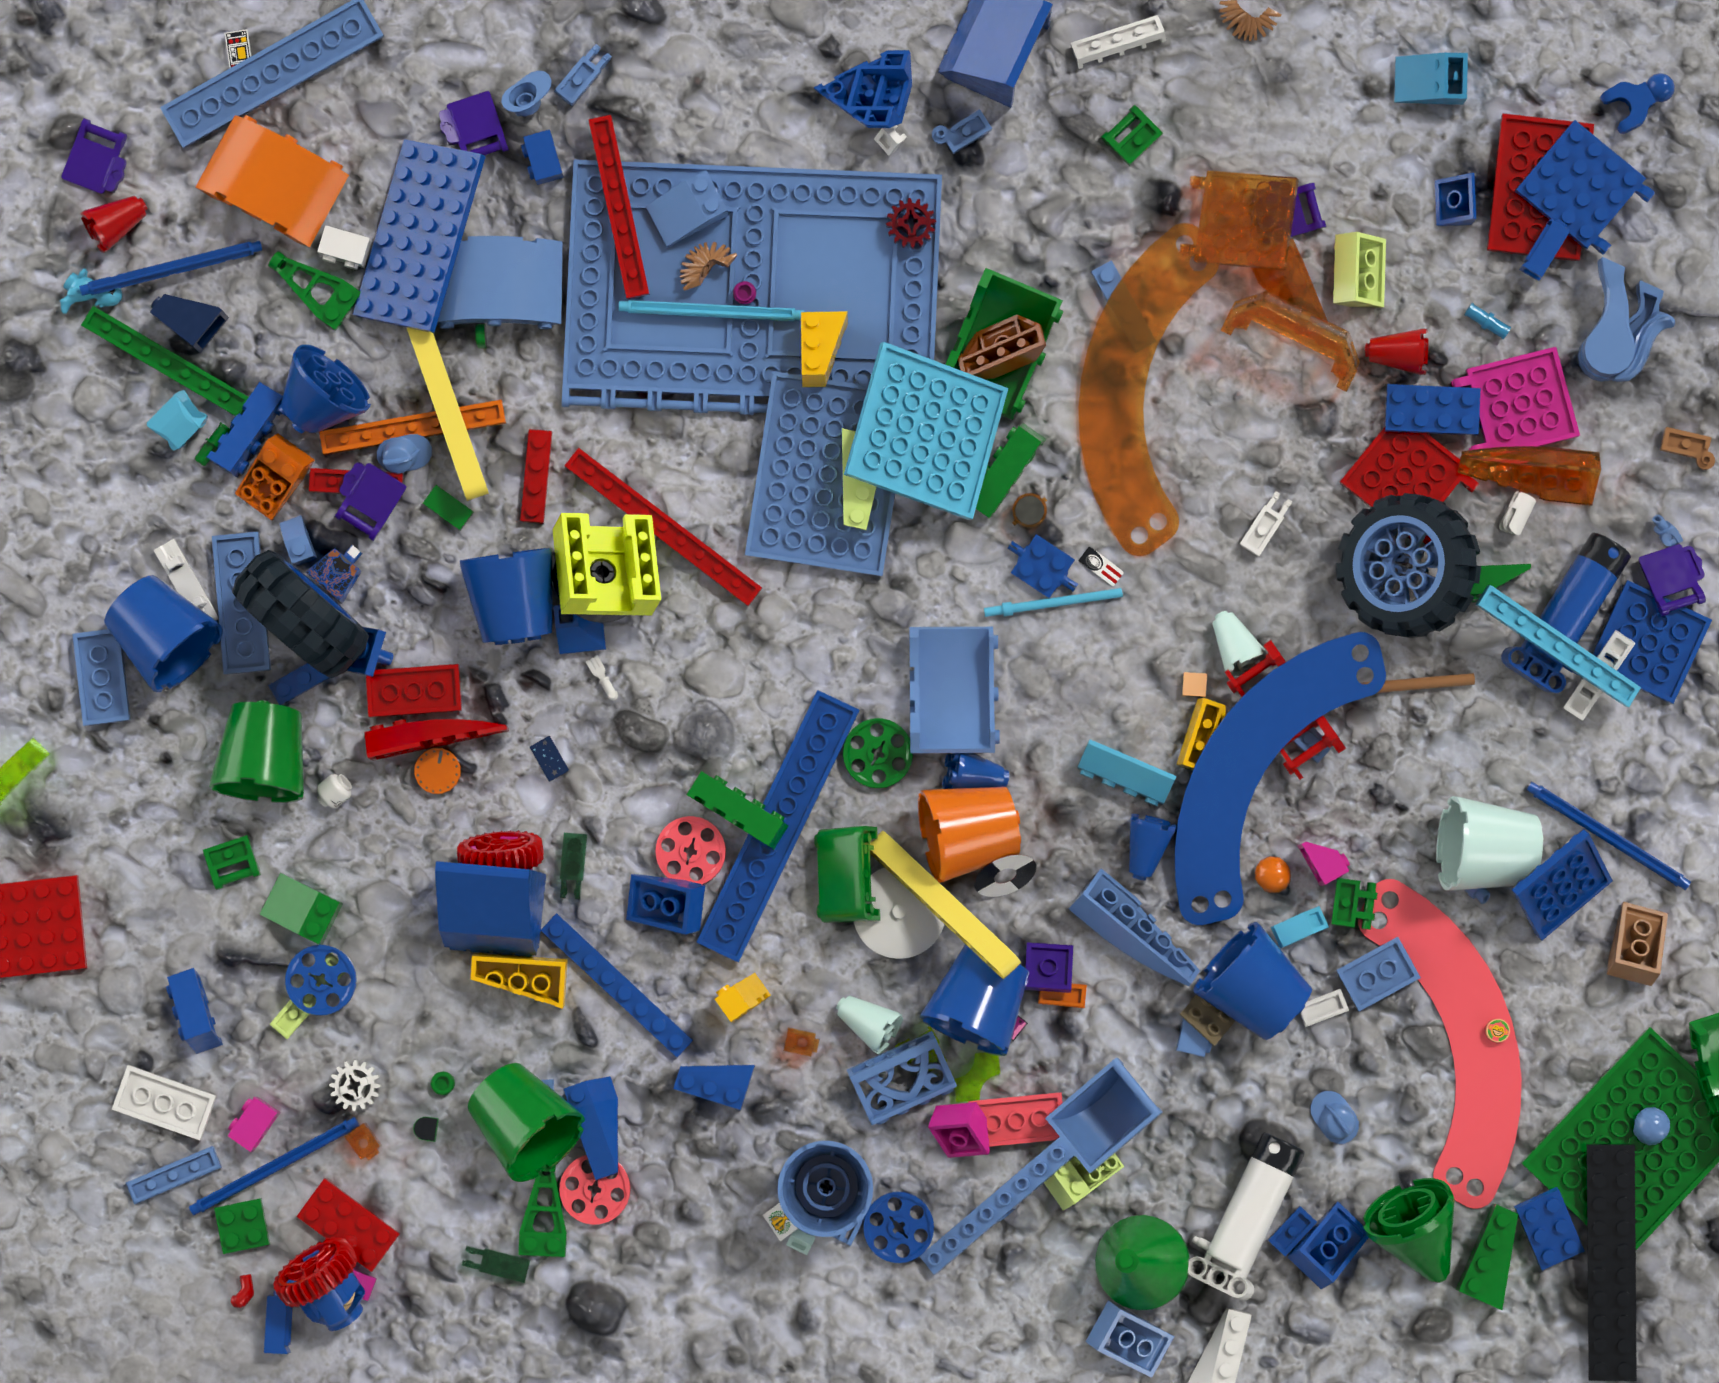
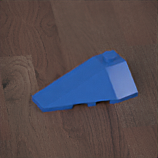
M611 1076L587 1080L564 1088L567 1102L575 1107L585 1118V1121L581 1124L584 1130L580 1138L595 1180L597 1181L618 1173V1097Z

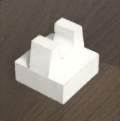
M897 125L891 128H882L874 138L888 156L894 153L907 137L905 134L900 136L895 131L898 127Z

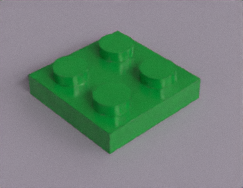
M262 1198L214 1208L223 1254L270 1245Z

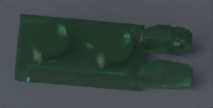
M564 832L560 870V898H566L568 892L567 880L576 881L574 896L575 899L580 900L587 834Z
M466 1246L465 1251L468 1253L483 1255L481 1264L471 1260H463L462 1266L525 1283L531 1262L530 1259L487 1248L484 1250Z

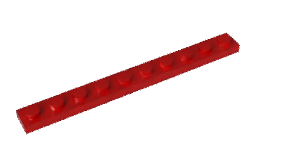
M580 448L575 451L565 464L568 470L627 515H652L654 535L748 607L763 589Z

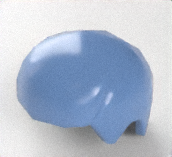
M1648 1107L1641 1110L1635 1118L1634 1135L1644 1144H1659L1667 1137L1670 1131L1669 1118L1663 1110L1656 1107Z

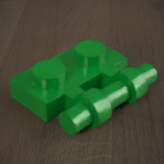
M1337 878L1331 925L1354 928L1356 919H1362L1361 929L1371 930L1372 921L1375 919L1373 908L1374 900H1377L1378 895L1376 893L1377 883L1367 882L1366 891L1360 890L1361 881ZM1358 898L1365 899L1364 912L1357 911Z

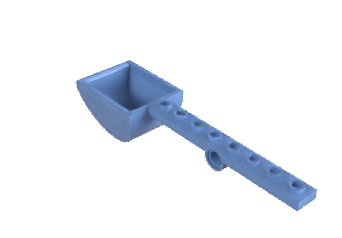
M1115 1058L1045 1118L1060 1137L919 1257L930 1271L936 1275L997 1222L1011 1214L1018 1204L1076 1156L1089 1174L1093 1173L1160 1116L1163 1111L1144 1092L1124 1067V1063L1119 1058Z

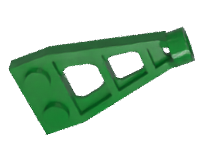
M279 251L274 254L268 264L271 269L280 274L311 312L335 331L352 310L361 293L345 280L289 259ZM285 262L286 266L283 269H280L283 263ZM299 270L312 276V280L305 289H302L293 281V276ZM317 283H324L334 289L333 294L324 305H320L311 294L312 289Z
M556 1165L550 1170L545 1167L537 1172L538 1177L535 1178L519 1231L518 1255L566 1257L567 1230L555 1174ZM542 1171L550 1172V1174L544 1175ZM541 1188L551 1189L553 1200L551 1206H539L537 1204L538 1193ZM548 1211L552 1214L554 1221L553 1231L538 1232L533 1229L534 1219L538 1212Z

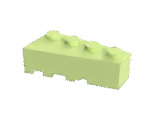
M842 428L844 526L867 531L876 486L844 475L856 431Z

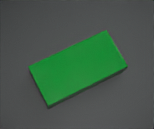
M435 485L423 502L425 506L460 531L474 513V511L438 485Z

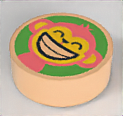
M1493 1019L1486 1025L1485 1032L1491 1041L1503 1042L1510 1034V1027L1502 1019Z

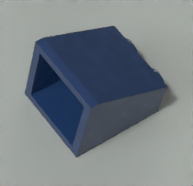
M167 294L157 297L153 301L150 311L158 321L199 353L204 350L229 319L219 307Z

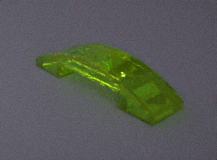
M35 738L28 741L0 767V806L2 805L1 802L32 770L35 771L50 755Z

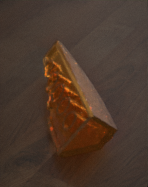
M1535 446L1495 447L1462 451L1458 466V473L1482 481L1491 480L1497 482L1498 486L1504 488L1510 486L1526 494L1532 493L1545 501L1589 506L1593 505L1601 472L1599 452Z

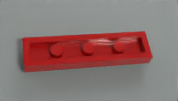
M529 429L521 522L544 524L552 431Z
M310 468L309 492L341 494L339 489L343 484L344 475L350 470ZM386 472L403 483V473Z

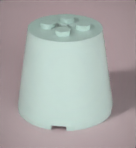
M1452 796L1448 799L1449 808L1442 811L1436 846V861L1441 863L1442 872H1439L1438 877L1441 886L1445 890L1516 886L1519 881L1529 876L1538 865H1541L1543 833L1541 822L1537 815L1458 796Z

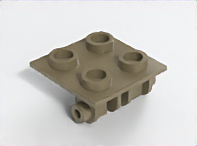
M1197 994L1179 1014L1213 1046L1219 1042L1235 1022L1234 1019Z

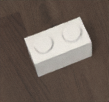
M325 225L317 252L320 256H323L322 260L335 264L337 260L345 263V267L357 270L358 267L365 268L372 241L368 237Z

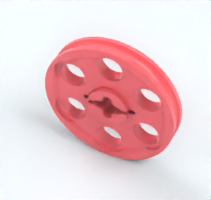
M686 816L672 821L662 830L656 843V860L667 878L705 884L720 872L726 857V846L722 834L711 822L700 817ZM683 822H688L692 826V831L688 835H681L679 833V825ZM706 828H710L714 832V838L710 842H705L701 838V832ZM667 838H671L675 842V848L670 852H666L662 848V842ZM693 838H695L694 849L697 851V854L691 856L687 865L688 853L684 852L685 847L689 848L692 845ZM710 851L719 853L720 860L717 864L708 863L706 858ZM671 861L679 862L681 866L679 873H669L667 866ZM694 867H699L703 871V877L698 881H694L690 877V871Z
M584 1155L574 1160L564 1171L560 1181V1198L566 1211L576 1220L591 1225L603 1224L616 1218L625 1209L630 1197L629 1177L623 1166L618 1162V1175L614 1179L605 1177L598 1180L597 1183L598 1187L601 1188V1193H596L593 1203H591L593 1195L592 1191L589 1190V1186H593L596 1180L593 1172L585 1173L582 1169L583 1162L588 1160L587 1155ZM569 1177H576L578 1179L579 1186L576 1190H569L566 1187V1180ZM620 1188L624 1191L622 1201L616 1202L612 1199L611 1192L613 1189ZM577 1199L585 1203V1209L581 1213H576L572 1209V1203ZM599 1205H604L608 1209V1215L603 1219L595 1215V1208Z

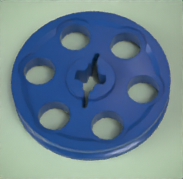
M314 945L300 951L289 963L285 976L286 990L292 1002L302 1011L313 1015H329L341 1010L351 1000L357 982L354 965L348 956L339 949L327 945ZM329 953H336L339 957V961L335 966H329L326 963V956ZM305 954H313L315 957L313 966H304L302 959ZM309 973H311L314 976H321L322 974H324V979L327 981V983L333 985V987L327 984H321L318 987V981L315 980L314 977L310 976ZM341 973H348L351 977V982L347 986H341L338 983V976ZM296 974H300L304 978V984L299 988H295L291 984V978ZM332 993L337 994L340 998L339 1004L335 1007L327 1004V997ZM308 994H312L316 998V1004L311 1008L306 1007L303 1003L304 997Z
M891 1192L879 1197L870 1206L864 1219V1236L870 1249L881 1259L893 1263L909 1262L918 1258L929 1247L934 1233L933 1217L927 1205L918 1197L906 1192ZM893 1197L899 1198L902 1203L901 1208L897 1211H892L888 1207V1201ZM915 1205L921 1206L924 1210L923 1216L919 1219H914L910 1215V1209ZM875 1212L881 1213L884 1218L883 1223L879 1226H874L870 1222V1216ZM890 1216L894 1219V1221H897L898 1223L903 1222L905 1224L903 1226L904 1233L908 1236V1238H906L899 1231L896 1233L893 1232L894 1224L893 1221L889 1218ZM917 1229L926 1230L928 1237L924 1242H917L914 1239V1233ZM877 1236H884L887 1239L888 1244L884 1249H877L875 1247L874 1239ZM906 1244L910 1249L909 1255L899 1257L896 1254L897 1246Z

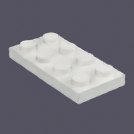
M127 1065L112 1110L194 1139L202 1140L217 1095Z

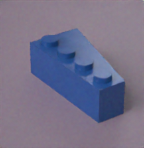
M259 382L242 407L244 413H239L234 417L230 425V433L222 434L218 440V450L216 452L210 451L207 458L235 477H238L239 474L243 475L249 466V458L252 454L256 455L262 445L260 443L264 435L267 436L273 429L274 424L272 422L276 415L280 416L282 414L278 408L282 403L283 396Z

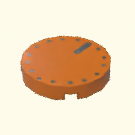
M432 748L425 751L417 759L414 775L417 783L425 791L432 794H444L458 784L461 777V766L457 757L452 752L443 748Z

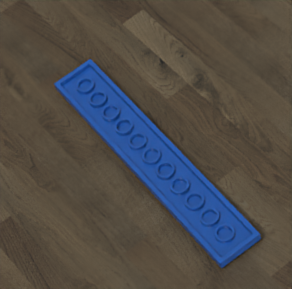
M817 690L763 802L766 812L771 814L774 810L785 817L783 822L789 826L775 849L748 834L696 943L739 963L860 711L859 709Z

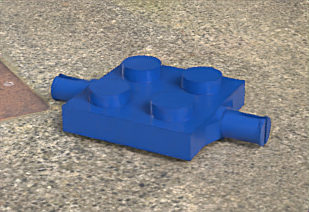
M1037 534L1025 548L1014 541L1011 542V545L1018 550L1010 545L1007 549L1019 556L1011 574L1048 598L1061 585L1074 592L1075 588L1068 583L1075 587L1078 586V583L1067 576L1069 568L1075 559Z

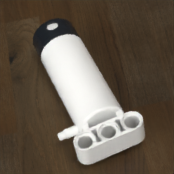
M1262 1133L1212 1241L1209 1242L1197 1236L1193 1237L1192 1242L1207 1252L1204 1258L1197 1256L1189 1260V1275L1237 1299L1248 1300L1252 1297L1254 1286L1246 1278L1305 1155L1304 1150L1269 1133ZM1199 1263H1203V1272L1197 1274L1196 1266ZM1223 1272L1225 1276L1224 1281L1221 1284H1217L1216 1277L1219 1273ZM1240 1283H1244L1245 1291L1238 1295L1237 1286Z

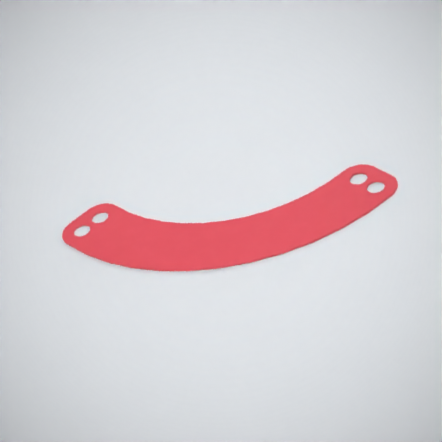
M1385 879L1376 885V893L1378 895L1377 900H1374L1373 913H1384L1387 917L1386 926L1382 929H1376L1371 925V930L1361 929L1362 919H1358V926L1365 937L1379 946L1399 937L1421 977L1418 981L1432 999L1443 1021L1454 1059L1456 1080L1455 1106L1450 1131L1444 1149L1434 1168L1433 1178L1448 1184L1455 1201L1469 1208H1482L1493 1200L1507 1170L1516 1141L1521 1111V1069L1519 1049L1512 1019L1502 992L1489 967L1465 934L1447 915L1425 897L1398 880ZM1388 891L1396 893L1399 899L1397 906L1392 909L1384 907L1381 902L1382 895ZM1364 904L1360 910L1361 912H1364ZM1493 1019H1502L1510 1027V1034L1503 1042H1493L1486 1035V1025ZM1452 1167L1459 1168L1463 1173L1462 1181L1456 1185H1452L1446 1180V1172ZM1471 1179H1479L1484 1185V1190L1479 1196H1472L1467 1192L1466 1186Z

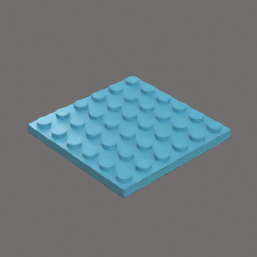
M880 343L844 475L964 519L972 520L1008 388L889 343Z

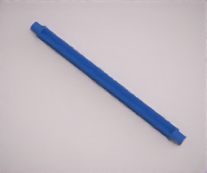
M249 241L118 274L113 277L90 281L88 284L79 287L82 296L88 294L92 296L116 288H123L167 277L172 274L223 263L227 260L254 255L255 252L263 250L260 241L252 243Z
M1531 781L1526 790L1532 793L1533 797L1538 798L1674 884V886H1679L1684 890L1689 887L1691 881L1686 879L1683 874H1680L1564 801L1542 785L1539 786Z
M356 1117L348 1121L344 1120L343 1123L208 1196L196 1200V1203L189 1206L191 1213L196 1215L200 1212H205L208 1208L320 1149L326 1144L347 1133H351L353 1129L360 1126Z

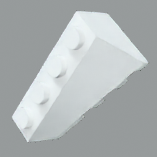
M1226 1307L1188 1383L1236 1382L1252 1316L1250 1313Z

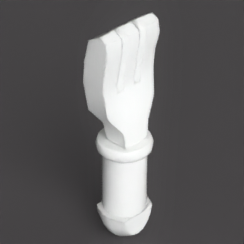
M596 655L594 658L592 657L590 660H587L586 664L592 674L600 679L599 684L602 685L608 699L615 701L618 698V693L612 686L609 677L605 676V667L599 656Z

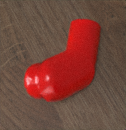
M251 1274L240 1276L241 1290L231 1297L233 1307L242 1308L246 1306L254 1296Z

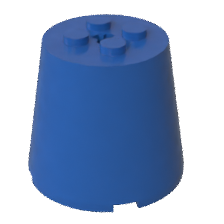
M551 548L513 552V557L501 559L496 554L460 560L461 572L483 643L494 642L495 645L509 644L508 640H511V644L525 642V638L528 641L541 639V635L552 633L553 552Z
M154 575L143 577L124 590L112 603L104 619V623L154 692H162L163 687L166 686L172 689L189 678L210 657V648L213 644L217 645L220 642L223 633L222 626L216 620Z
M1253 922L1248 925L1247 928L1249 930L1247 932L1239 931L1213 957L1203 970L1207 974L1203 980L1199 978L1196 981L1193 992L1262 1039L1268 1040L1284 1031L1292 1019L1302 1012L1305 1008V1003L1311 995L1312 987L1258 922Z
M965 944L925 1006L920 1018L931 1028L960 1043L965 1044L966 1041L977 1044V1049L997 1056H1006L1029 971L1022 965H1019L1005 979H1002Z

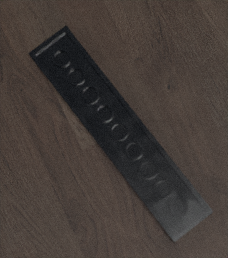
M1586 1144L1588 1380L1637 1381L1635 1145Z

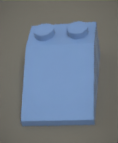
M706 170L685 180L646 206L667 247L729 216L728 210Z
M1108 1300L1086 1342L1097 1351L1152 1378L1175 1336Z

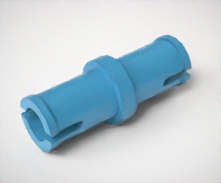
M1471 303L1464 313L1465 316L1480 324L1482 329L1490 330L1501 337V339H1504L1511 329V326L1495 318V314L1492 312L1487 313L1474 305V303Z

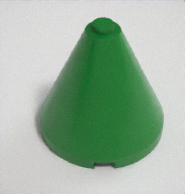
M1434 1178L1413 1180L1414 1186L1402 1190L1400 1185L1379 1196L1366 1210L1363 1217L1366 1224L1363 1227L1369 1239L1429 1281L1440 1283L1446 1280L1450 1273L1455 1199L1450 1187L1444 1181Z
M1136 1215L1118 1221L1107 1230L1098 1245L1095 1266L1098 1280L1111 1299L1126 1308L1153 1310L1168 1304L1181 1292L1188 1278L1190 1258L1183 1237L1171 1224L1157 1217Z

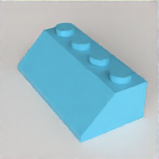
M1091 739L1088 741L1077 766L1081 770V775L1091 779L1097 776L1103 779L1101 783L1112 788L1118 785L1124 788V793L1136 797L1137 794L1146 797L1145 802L1154 806H1158V803L1164 804L1176 779V776Z

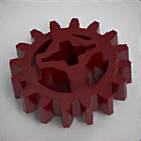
M908 198L907 204L900 200L899 208L892 206L894 214H887V218L892 221L887 222L886 227L892 228L888 235L889 237L896 236L894 239L895 244L902 241V248L910 244L911 249H914L916 243L923 247L924 239L927 241L931 240L929 233H935V229L931 225L936 224V219H931L934 215L933 210L927 211L929 204L926 203L921 206L920 199H917L916 203H912L911 198ZM906 210V214L902 218L897 219L898 215ZM915 210L920 211L924 216L920 217L915 213ZM910 214L912 215L913 222L915 223L913 233H911V228H909V224H907L910 219ZM926 228L920 236L916 237V233L920 229ZM903 230L908 235V238L901 235L898 231Z

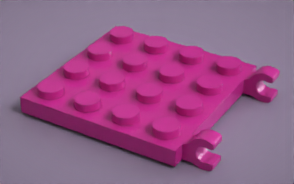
M1556 347L1468 368L1465 370L1467 376L1451 381L1452 387L1465 388L1470 386V388H1481L1479 423L1485 443L1471 446L1469 448L1471 457L1488 453L1489 459L1580 436Z

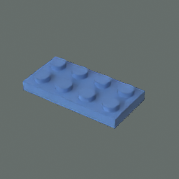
M109 629L72 634L83 726L130 721L123 649Z

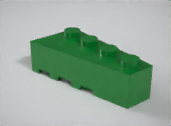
M1022 424L1018 428L1013 427L1006 436L1009 441L1004 448L1000 446L993 455V458L996 460L992 466L987 465L976 509L988 518L993 516L1010 492L1011 486L1022 475L1024 467H1027L1032 461L1037 448L1046 441V438L1026 424Z
M701 771L686 795L772 849H775L789 826L783 822L785 817L774 810L771 814L764 810L765 805L756 799L750 802L745 798L747 795L745 792L737 787L731 790L726 787L728 782L716 775L713 779Z
M1492 1204L1455 1290L1499 1310H1503L1518 1219L1517 1213L1497 1204Z

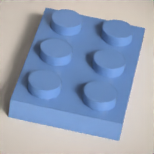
M1399 937L1386 942L1336 970L1358 1011L1369 1007L1421 978Z

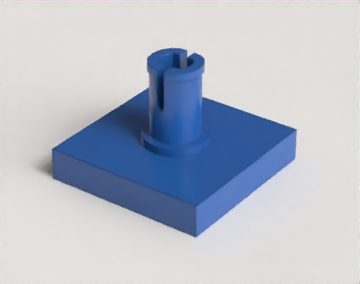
M363 627L369 635L366 648L347 671L373 677L377 662L389 666L393 660V653L381 649L386 635L385 631Z

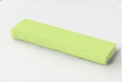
M332 953L326 957V963L329 966H335L339 961ZM345 972L341 973L338 976V981L345 974ZM322 974L321 976L311 975L315 978V980L318 981V987L321 984H327L333 987V985L327 983V981L324 979V974ZM308 994L304 997L303 1003L306 1007L311 1008L316 1004V998L314 995ZM290 999L270 1025L283 1037L289 1039L309 1016V1013L299 1009Z

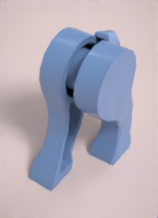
M1602 257L1598 260L1597 264L1604 292V308L1598 323L1579 347L1578 362L1584 374L1593 380L1601 382L1609 380L1616 382L1630 381L1642 371L1656 337L1662 330L1674 327L1675 319L1667 313L1659 312V304L1664 291L1641 280L1636 284L1638 310L1636 314L1629 318V305L1624 284L1625 267Z

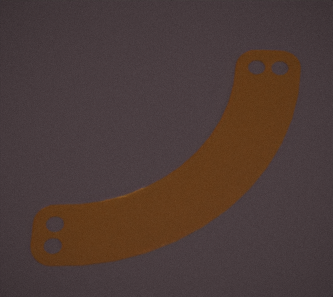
M1180 223L1169 229L1149 246L1126 272L1111 294L1097 321L1087 349L1081 376L1078 408L1080 442L1085 469L1094 497L1107 524L1123 549L1134 556L1150 554L1171 539L1179 527L1178 513L1163 491L1148 453L1144 431L1143 407L1149 368L1166 328L1179 309L1198 289L1215 276L1219 268V257L1216 250L1202 231L1189 223ZM1186 235L1193 240V247L1190 251L1181 252L1177 249L1176 241L1180 236ZM1195 254H1202L1207 259V265L1201 271L1193 270L1190 266V259ZM1155 513H1161L1167 519V524L1162 530H1155L1150 525V518ZM1143 527L1147 530L1148 539L1142 544L1133 542L1131 532L1134 528Z

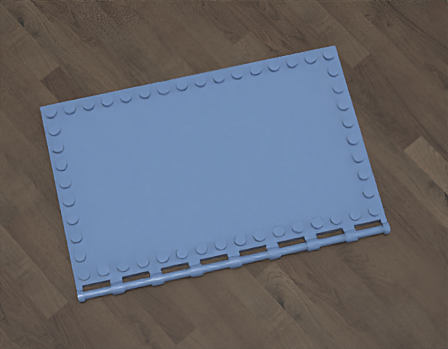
M597 160L573 161L562 407H569V405L601 406V409L626 407L647 408V411L674 409L693 410L694 413L722 411L740 412V415H754V413H767L768 404H754L755 397L769 398L773 371L802 376L801 320L792 322L767 319L628 313L619 311V301L636 300L795 308V310H805V312L848 311V326L843 334L841 345L837 351L828 380L868 386L879 346L882 342L934 360L942 175L621 161L650 294L627 300ZM706 170L726 206L729 216L667 247L646 206L685 180ZM908 198H911L912 203H916L917 199H920L921 206L926 203L929 204L927 211L933 210L934 215L931 219H936V224L931 225L935 229V233H929L931 240L927 241L924 239L923 247L916 243L914 249H911L910 244L902 248V241L895 244L894 239L896 236L889 237L888 235L892 228L886 227V223L892 221L887 218L888 213L894 214L892 206L899 208V201L902 200L904 204H907ZM906 210L901 212L897 219L902 218L906 214ZM915 210L917 215L920 217L924 216L920 211ZM910 214V219L907 224H909V228H911V233H913L915 223L913 222L912 215ZM926 228L920 229L916 233V237L920 236ZM903 230L898 231L901 235L908 238V235ZM707 242L710 251L712 243L716 242V251L724 244L726 245L725 249L727 247L730 248L728 255L737 254V257L729 267L718 264L713 265L700 286L684 291L683 287L687 284H681L680 280L683 278H680V275L683 274L680 273V270L688 269L682 265V262L692 263L685 256L686 254L691 255L690 250L697 253L694 249L695 246L700 249L699 244H701L704 248V243ZM743 281L752 283L756 289L755 300L747 305L739 304L733 296L734 287ZM570 389L602 391L601 397L570 396ZM616 391L648 393V399L616 398ZM662 393L694 395V401L662 400ZM708 395L740 396V403L708 402Z

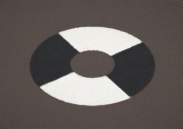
M1010 855L999 858L989 863L978 873L974 881V887L979 894L988 897L1010 894L1025 886L1033 878L1036 872V863L1032 858L1025 855ZM1004 869L1016 870V876L1006 883L995 882L994 878L1000 871Z

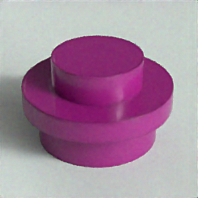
M747 281L738 283L733 290L734 299L742 305L752 303L756 298L754 285Z

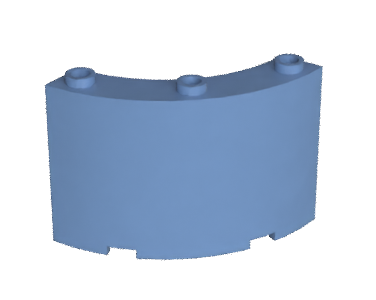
M468 236V240H461L437 324H440V328L445 329L454 328L456 324L487 323L488 326H501V323L538 325V329H552V325L561 324L563 242L536 238L535 241H523V237Z
M993 626L909 627L910 667H914V670H910V753H995V744H1000V731L995 730L994 701L999 700L998 687H994V649H998V635H994Z

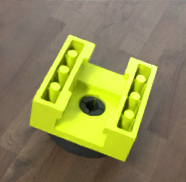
M561 513L552 529L556 559L552 571V580L555 592L560 599L561 614H575L585 620L599 623L617 621L627 615L652 616L661 601L652 515L625 514L623 517V527L590 526L589 514Z

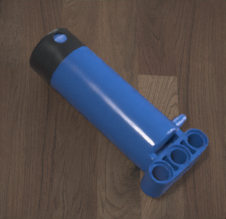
M1599 533L1590 534L1539 618L1578 644L1631 558L1630 553L1620 544ZM1526 639L1521 647H1507L1501 654V660L1505 666L1545 692L1559 693L1563 691L1566 686L1565 676L1560 673L1563 667L1576 674ZM1514 651L1519 655L1516 663H1513L1511 660V655ZM1532 664L1537 666V673L1534 676L1530 673ZM1552 676L1556 679L1554 688H1551L1549 685V680Z

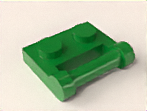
M1133 105L1129 109L1130 112L1109 132H1105L1101 136L1102 140L1129 166L1163 135V132L1136 105ZM1135 119H1138L1141 123L1118 143L1115 138Z
M248 835L203 850L216 890L223 888V885L250 876L257 877L261 875ZM248 860L250 867L223 876L219 875L218 870Z

